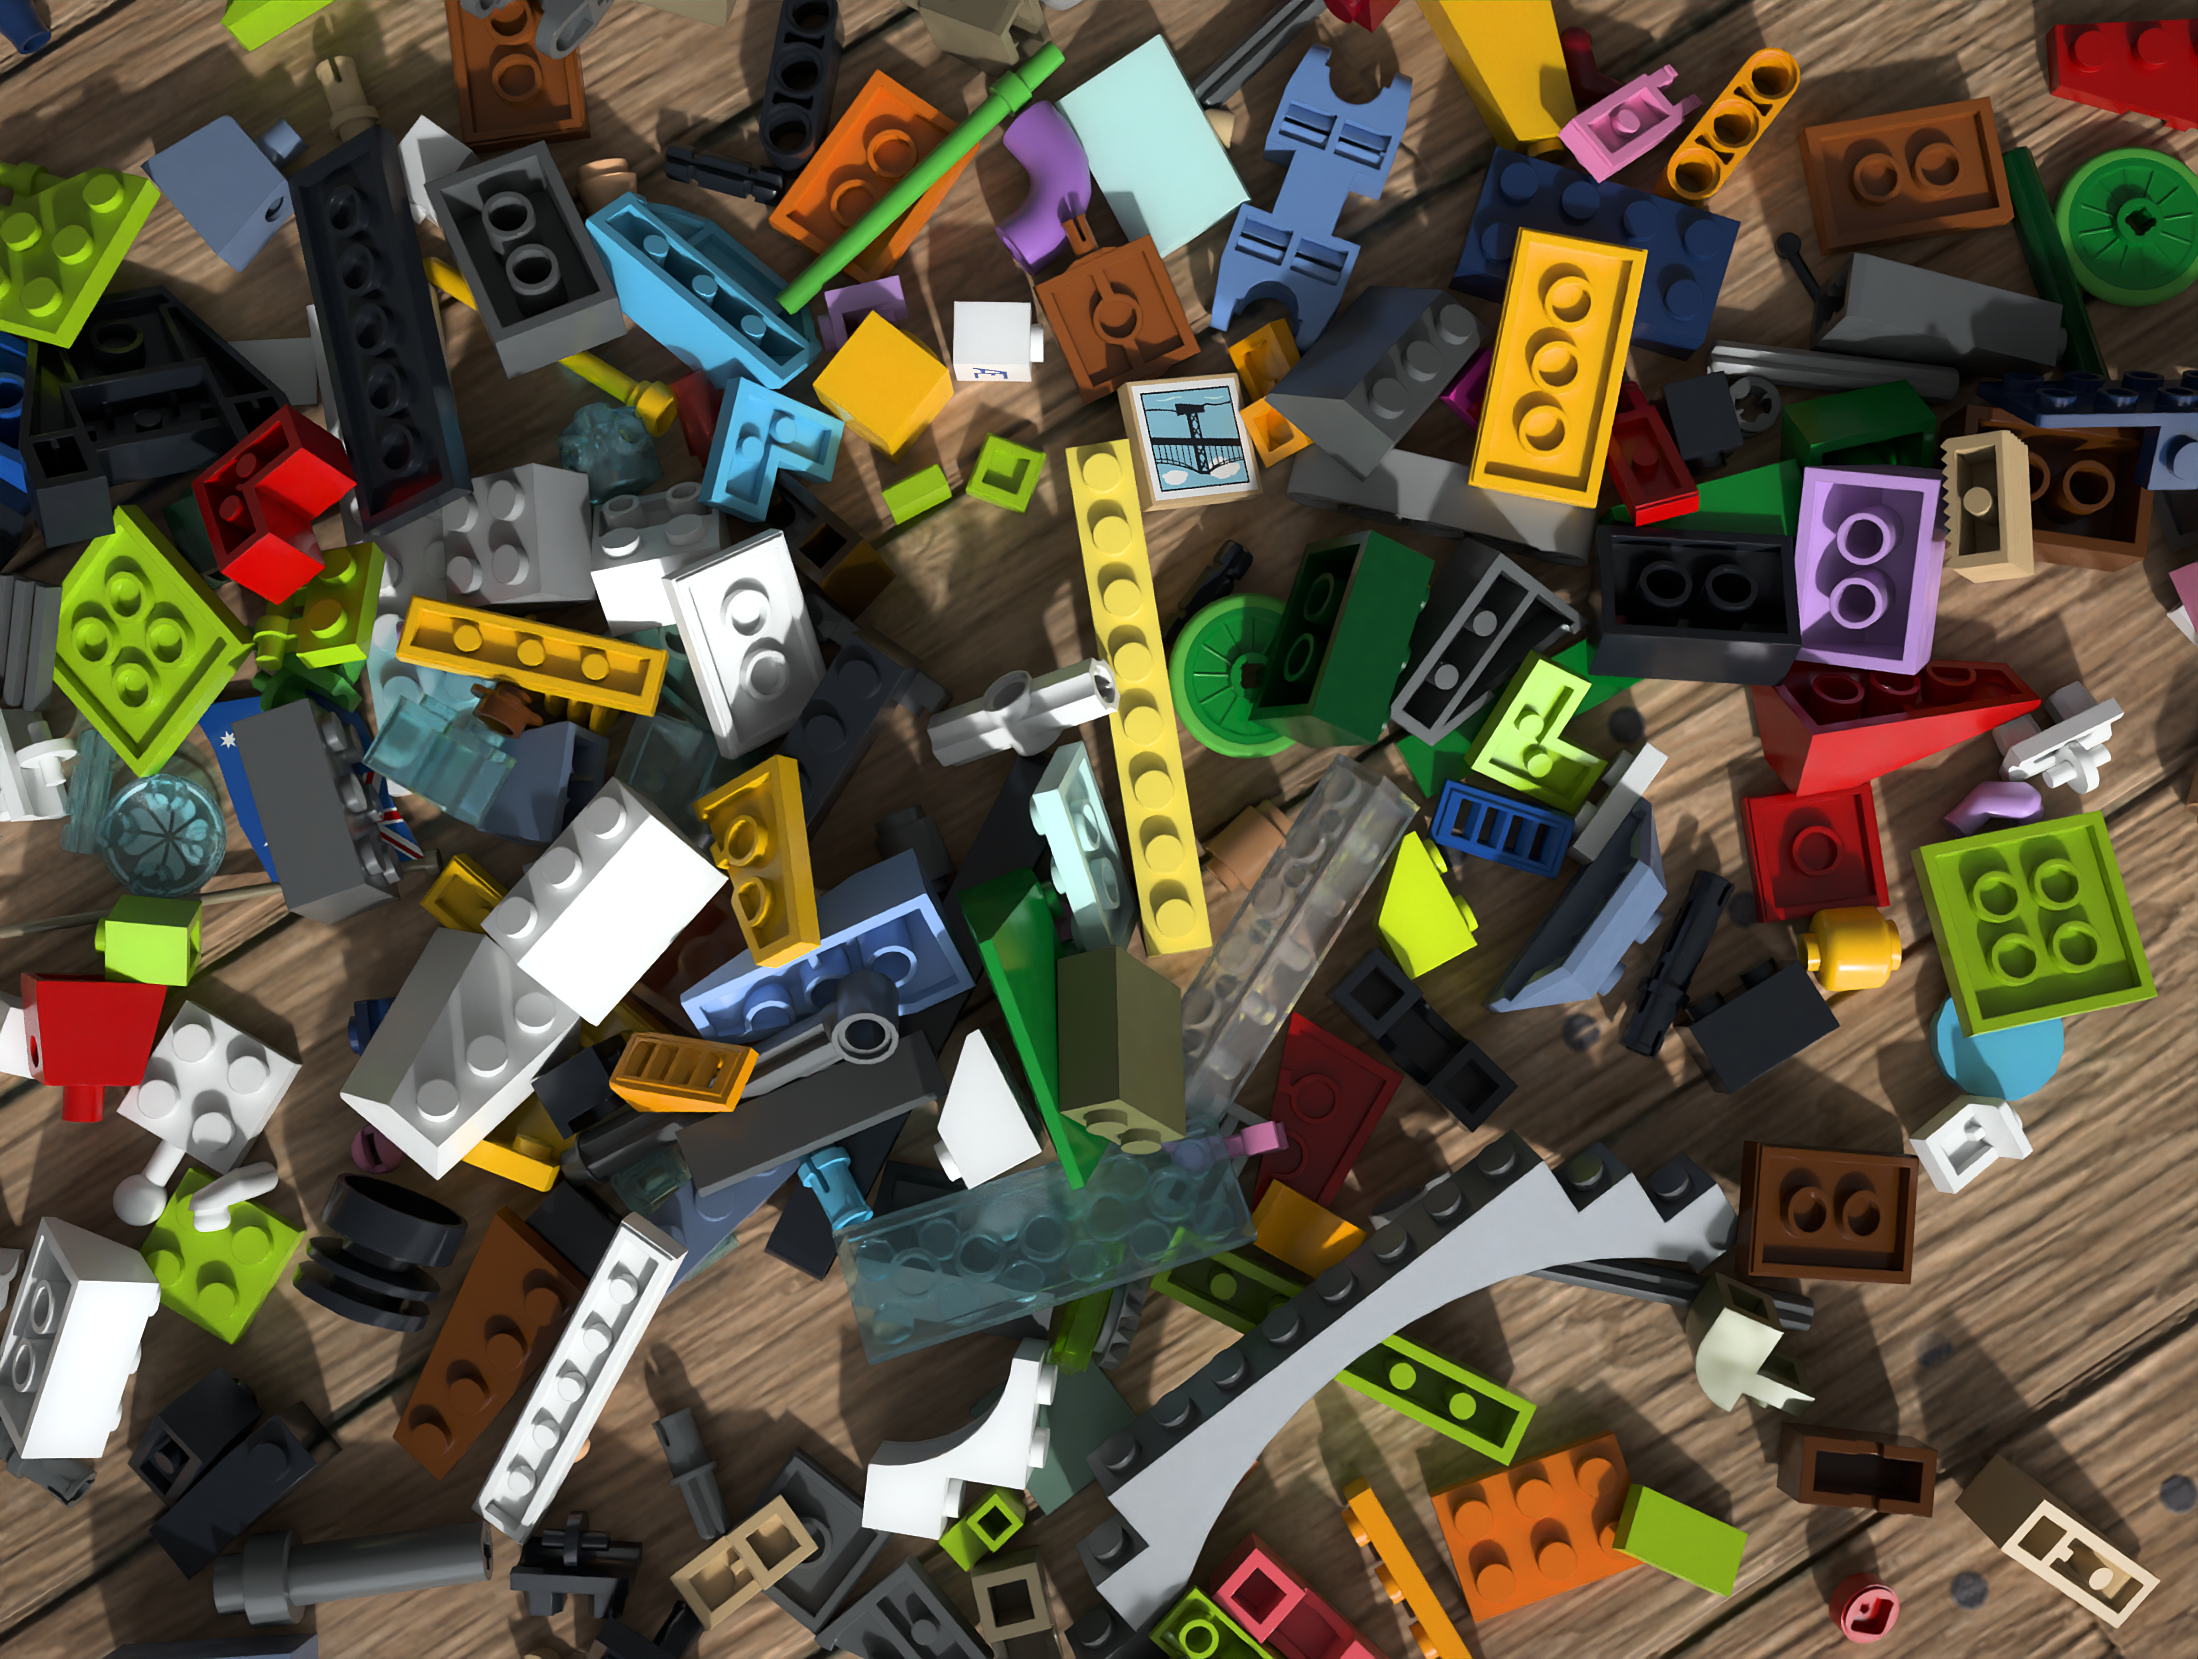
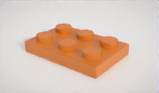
M877 69L768 218L771 226L817 258L959 124ZM980 141L843 268L839 274L855 285L887 278L978 152Z
M1610 1429L1510 1463L1509 1466L1504 1465L1428 1492L1474 1623L1645 1564V1562L1611 1548L1632 1481L1615 1433Z

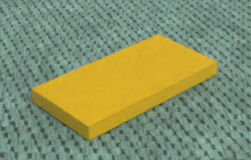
M1525 227L1518 228L1466 486L1583 508H1596L1648 250Z

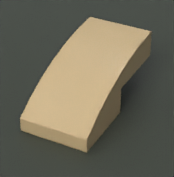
M779 1494L735 1525L730 1531L720 1536L668 1577L701 1625L709 1632L762 1589L766 1590L819 1547L782 1495Z

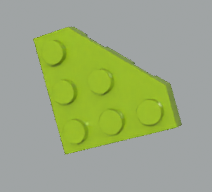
M96 166L0 211L1 331L70 349L161 196V193L149 178Z

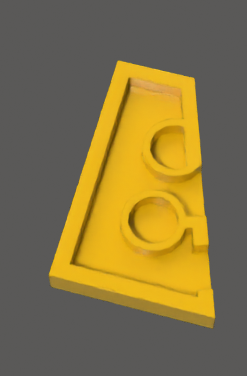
M776 754L692 803L698 821L708 823L715 838L714 844L709 849L716 867L727 869L735 888L730 902L755 965L778 968L821 946L797 759Z

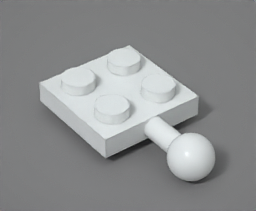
M186 1000L148 1060L140 1085L131 1087L116 1111L162 1138L161 1143L142 1173L126 1178L117 1186L113 1195V1208L117 1216L125 1223L134 1226H143L156 1221L167 1206L168 1195L165 1185L185 1152L223 1175L239 1168L298 1074L302 1064L197 1002Z

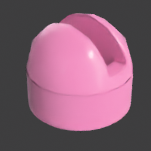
M372 1124L363 1127L356 1134L351 1144V1157L356 1165L370 1174H384L394 1171L403 1164L407 1157L404 1151ZM372 1133H374L376 1150L383 1163L377 1166L375 1165L367 1138Z

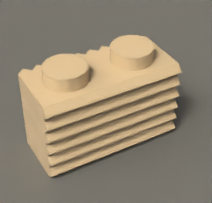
M2008 430L1946 439L1940 446L1947 451L1941 458L1947 464L1941 473L1948 477L1942 486L1949 491L1943 497L1949 505L1943 512L1950 517L1944 525L1951 530L1945 536V539L1951 543L1945 551L1952 556L1946 565L1973 583L2034 575L2028 445H2024L2021 439H2017V436H2014Z

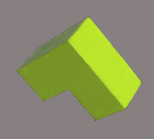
M991 1485L961 1513L959 1518H956L944 1529L938 1543L966 1572L988 1550L994 1553L1024 1524L1027 1506L1009 1487Z

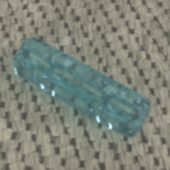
M83 730L78 736L77 753L75 754L82 756L80 765H73L65 811L66 815H71L70 824H63L60 846L61 849L68 852L92 855L97 854L101 848L103 829H97L99 820L106 819L114 772L113 770H108L109 761H116L117 752L98 731Z

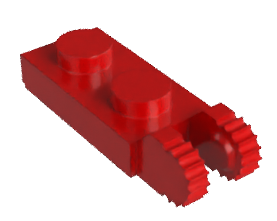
M1632 380L1621 383L1618 401L1623 413L1614 416L1605 466L1635 527L1698 511L1699 490L1655 405L1649 406L1636 381Z

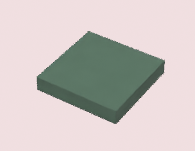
M1073 1329L1049 1346L1047 1364L1058 1366L1053 1402L1051 1405L1042 1404L1040 1427L1050 1428L1049 1448L1044 1468L1034 1467L1026 1485V1489L1046 1515H1049L1096 1478L1086 1457L1102 1446L1110 1436L1120 1432L1138 1418L1104 1370L1096 1366L1095 1358ZM1009 1377L969 1408V1412L975 1420L987 1411L1000 1397L1006 1388Z

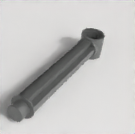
M857 971L848 974L835 987L833 1001L822 1006L820 1012L752 1046L759 1056L736 1106L804 1079L841 1059L855 1064H875L891 1056L898 1046L899 991L895 983L886 975L875 971ZM717 1068L708 1088H712L720 1068ZM632 1108L590 1131L583 1130L577 1133L575 1146L563 1151L560 1155L562 1171L566 1178L576 1186H580L590 1180L599 1184H605L611 1181L613 1175L678 1143L675 1131L721 1112H638Z

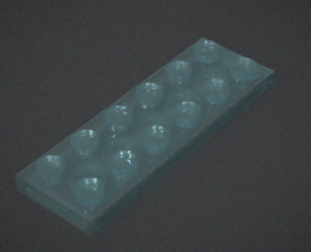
M1213 1112L1186 1120V1138L1161 1143V1149L1154 1153L1130 1154L1122 1151L1121 1146L1116 1143L1109 1144L1086 1185L1073 1191L1058 1160L975 1186L970 1190L965 1189L831 1231L870 1365L1256 1242L1257 1239L1256 1229Z

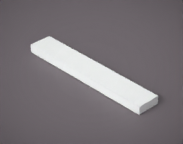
M635 1211L621 1221L471 1508L521 1546L535 1535L689 1250Z

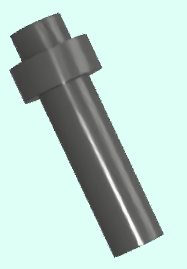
M481 1520L303 1544L301 1535L295 1528L255 1533L248 1538L244 1552L220 1555L217 1558L213 1573L215 1605L221 1616L246 1613L251 1626L255 1629L297 1624L304 1616L306 1605L488 1581L491 1579L493 1572L491 1530L488 1521Z

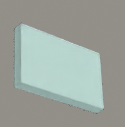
M1160 34L1055 102L1059 113L1071 126L1087 154L1089 168L1128 241L1132 242L1150 233L1161 259L1240 210L1242 203L1248 205L1253 202L1168 43Z

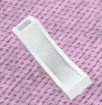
M1029 1337L1023 1338L1013 1357L1006 1388L987 1411L965 1427L929 1440L916 1442L883 1440L868 1464L862 1527L939 1540L950 1517L959 1518L965 1498L966 1480L1024 1490L1034 1467L1044 1468L1048 1454L1050 1428L1040 1427L1042 1404L1051 1405L1053 1402L1057 1382L1058 1366L1047 1364L1050 1341Z

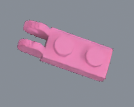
M1668 64L1650 76H1647L1645 73L1580 113L1568 122L1558 136L1572 151L1577 161L1600 183L1672 136L1677 129L1689 121L1703 107L1704 103L1696 94L1683 98L1674 106L1667 100L1663 94L1672 87L1679 75Z

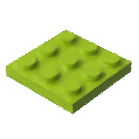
M118 505L113 512L116 533L94 538L60 585L63 588L53 680L139 778L159 773L255 649L258 642L253 641L254 636L137 505Z
M2101 810L1920 846L1910 852L1963 1038L2144 1001L2158 996Z

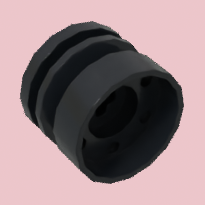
M339 1174L321 1212V1219L331 1229L343 1236V1238L323 1236L310 1238L306 1246V1253L314 1261L307 1260L298 1264L292 1278L293 1286L304 1296L323 1307L362 1324L401 1332H417L423 1329L430 1311L428 1306L422 1301L436 1299L441 1288L438 1281L418 1266L444 1268L452 1265L469 1226L467 1220L453 1209L408 1188L365 1175Z

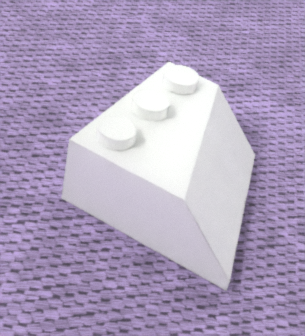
M437 927L340 1091V1096L438 1181L535 1091L531 1085L533 1081L563 1064L578 1051L582 1016L516 965L506 952L487 935Z

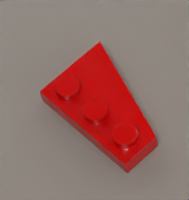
M2198 19L2054 25L2046 34L2050 95L2122 115L2129 110L2164 120L2163 126L2183 132L2190 128L2198 129Z
M1291 1011L1268 1122L1275 1121V1124L1283 1122L1289 1148L1261 1155L1250 1211L1255 1212L1274 1179L1328 1209L1404 1076L1298 1013Z

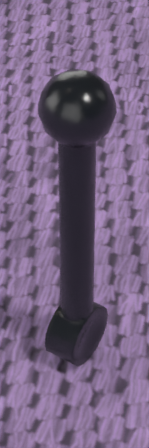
M1792 232L1783 233L1775 242V252L1779 257L1788 259L1808 294L1816 304L1820 286L1799 253L1801 240Z

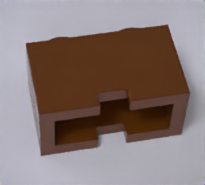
M1782 1422L1777 1488L1798 1503L1847 1509L1859 1507L1875 1509L1883 1513L1932 1518L1938 1450L1912 1436Z

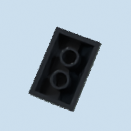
M1598 524L1586 619L1590 621L1586 625L1587 674L1781 686L1802 647L1793 537L1788 535Z

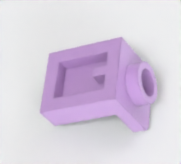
M899 275L826 291L824 294L829 313L818 315L820 331L827 353L839 352L850 338L849 331L856 330L872 310L894 327L897 326V320L909 318Z

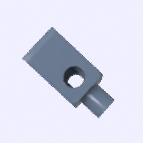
M224 115L151 157L140 167L211 249L238 273H241L293 214L294 209L287 177L281 170L309 148V146L283 117L254 140L231 115Z
M570 721L558 722L523 731L519 739H512L506 736L491 739L484 749L481 774L466 776L460 781L458 786L459 803L465 811L474 813L473 823L476 830L515 844L547 850L603 788L610 740Z

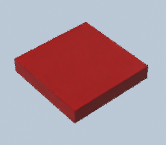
M1871 781L1853 788L1823 792L1816 795L1795 797L1791 791L1739 798L1758 924L1811 917L1817 911L1823 909L1874 906L1875 908L1890 906Z

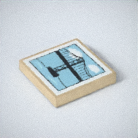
M1237 373L1126 382L1117 389L1127 439L1129 438L1132 462L1143 512L1253 500L1263 494L1252 438L1239 413L1245 407Z

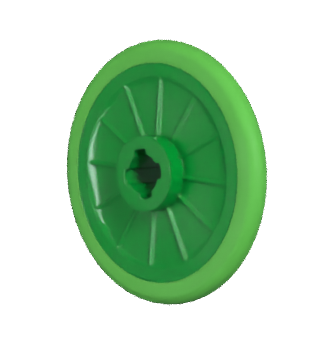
M2124 146L2095 154L2071 172L2057 194L2052 212L2077 284L2081 288L2109 303L2139 307L2169 300L2187 289L2198 278V177L2188 166L2160 150L2141 146ZM2126 217L2132 218V222L2138 228H2141L2142 234L2140 236L2135 235V231L2131 229L2129 224H2126Z
M1238 593L1222 597L1199 610L1186 623L1175 641L1168 669L1173 706L1186 729L1199 742L1215 752L1235 758H1261L1276 754L1296 743L1294 740L1248 721L1287 604L1281 599L1259 593ZM1243 664H1255L1258 668L1256 671L1257 685L1254 688H1245L1240 684L1242 681V670L1240 668Z

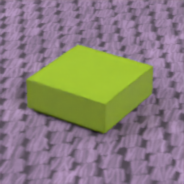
M987 432L965 489L967 495L1025 516L1047 460V454Z
M934 463L884 488L883 492H881L897 525L952 497L944 474L939 465Z

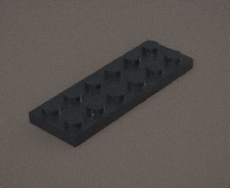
M372 125L288 177L287 182L345 449L358 483L354 486L363 532L364 534L384 537L473 492L474 489L394 133L391 130Z

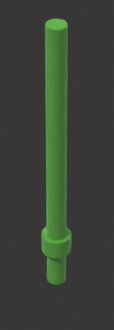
M1048 41L1015 73L1007 70L989 87L991 95L774 298L778 305L790 317L796 314L1008 114L1015 117L1033 100L1031 92L1065 61L1061 51L1052 42Z

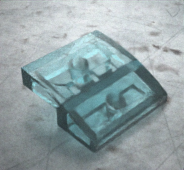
M655 711L654 717L637 714L614 777L652 801L715 864L709 849L714 844L715 838L709 824L698 821L692 803L768 760L770 753L756 748L734 760L724 758L720 754L712 729L704 731L659 711Z

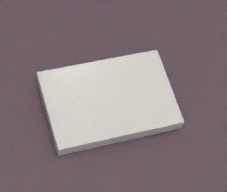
M769 529L661 577L722 757L734 760L790 732L827 673L783 531Z

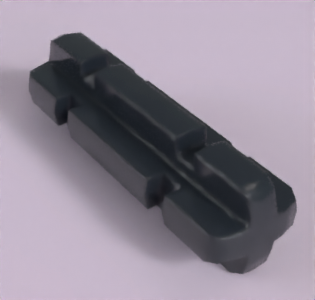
M679 142L671 143L664 157L663 171H665L669 179L690 184L692 179L698 182V187L746 199L750 194L755 197L754 202L773 207L778 206L783 199L786 189L785 174L779 169L760 165L757 170L752 167V162L705 149L701 154H698V152H695V147Z
M1231 539L1225 541L1213 557L1215 564L1212 567L1206 566L1177 604L1179 609L1177 614L1171 612L1161 625L1162 641L1171 649H1173L1175 641L1186 623L1209 603L1228 596L1234 589V584L1232 583L1234 579L1240 581L1252 565V554L1241 544Z

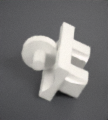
M2075 681L2057 690L2048 697L2044 705L2056 725L2041 731L2029 713L1993 728V738L2004 757L1998 771L1999 776L2004 782H2022L2044 771L2042 775L2048 787L2053 789L2067 782L2077 793L2085 794L2099 785V774L2096 767L2111 759L2108 749L2100 743L2110 739L2112 735L2110 724L2121 718L2124 711L2113 697L2099 704L2079 681Z
M0 707V822L60 819L73 813L65 790L64 782L66 779L60 762L68 760L78 753L75 742L72 738L53 739L48 722L43 720L41 711L30 712L23 710V708L2 709Z

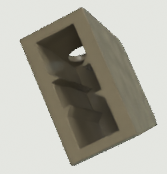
M900 0L902 4L920 12L937 47L996 79H999L1007 70L1015 73L1048 41H1052L1051 33L1038 0Z

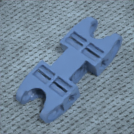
M1314 43L1287 83L1266 138L1263 159L1289 168L1273 212L1269 213L1244 203L1241 204L1221 257L1210 322L1211 327L1226 332L1234 313L1240 315L1245 306L1252 301L1261 298L1276 299L1283 303L1292 314L1294 322L1292 335L1297 336L1295 343L1301 358L1324 335L1333 322L1360 251V245L1333 236L1349 191L1379 201L1406 127L1413 77L1396 72L1390 89L1383 87L1379 95L1370 102L1359 105L1347 103L1338 98L1331 89L1329 81L1330 67L1327 65L1332 48L1319 43Z

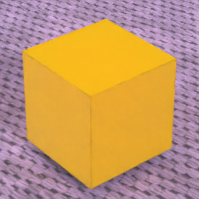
M874 310L869 313L812 384L823 408L836 419L845 422V426L895 465L899 463L954 394L949 370L940 363L938 356L914 334L903 328L898 330Z

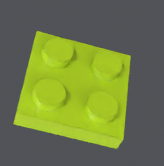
M200 1166L190 1167L139 1252L154 1276L159 1280L161 1304L226 1343L234 1345L243 1339L307 1230L254 1198L228 1205L231 1222L226 1228L199 1232L193 1224L194 1211L188 1210L190 1200L196 1191L217 1180L218 1177Z

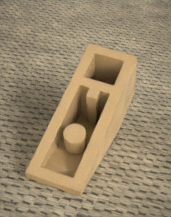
M1998 1453L1974 1477L1969 1486L1955 1500L1960 1509L2000 1550L2117 1629L2161 1581L2150 1570L2044 1486Z

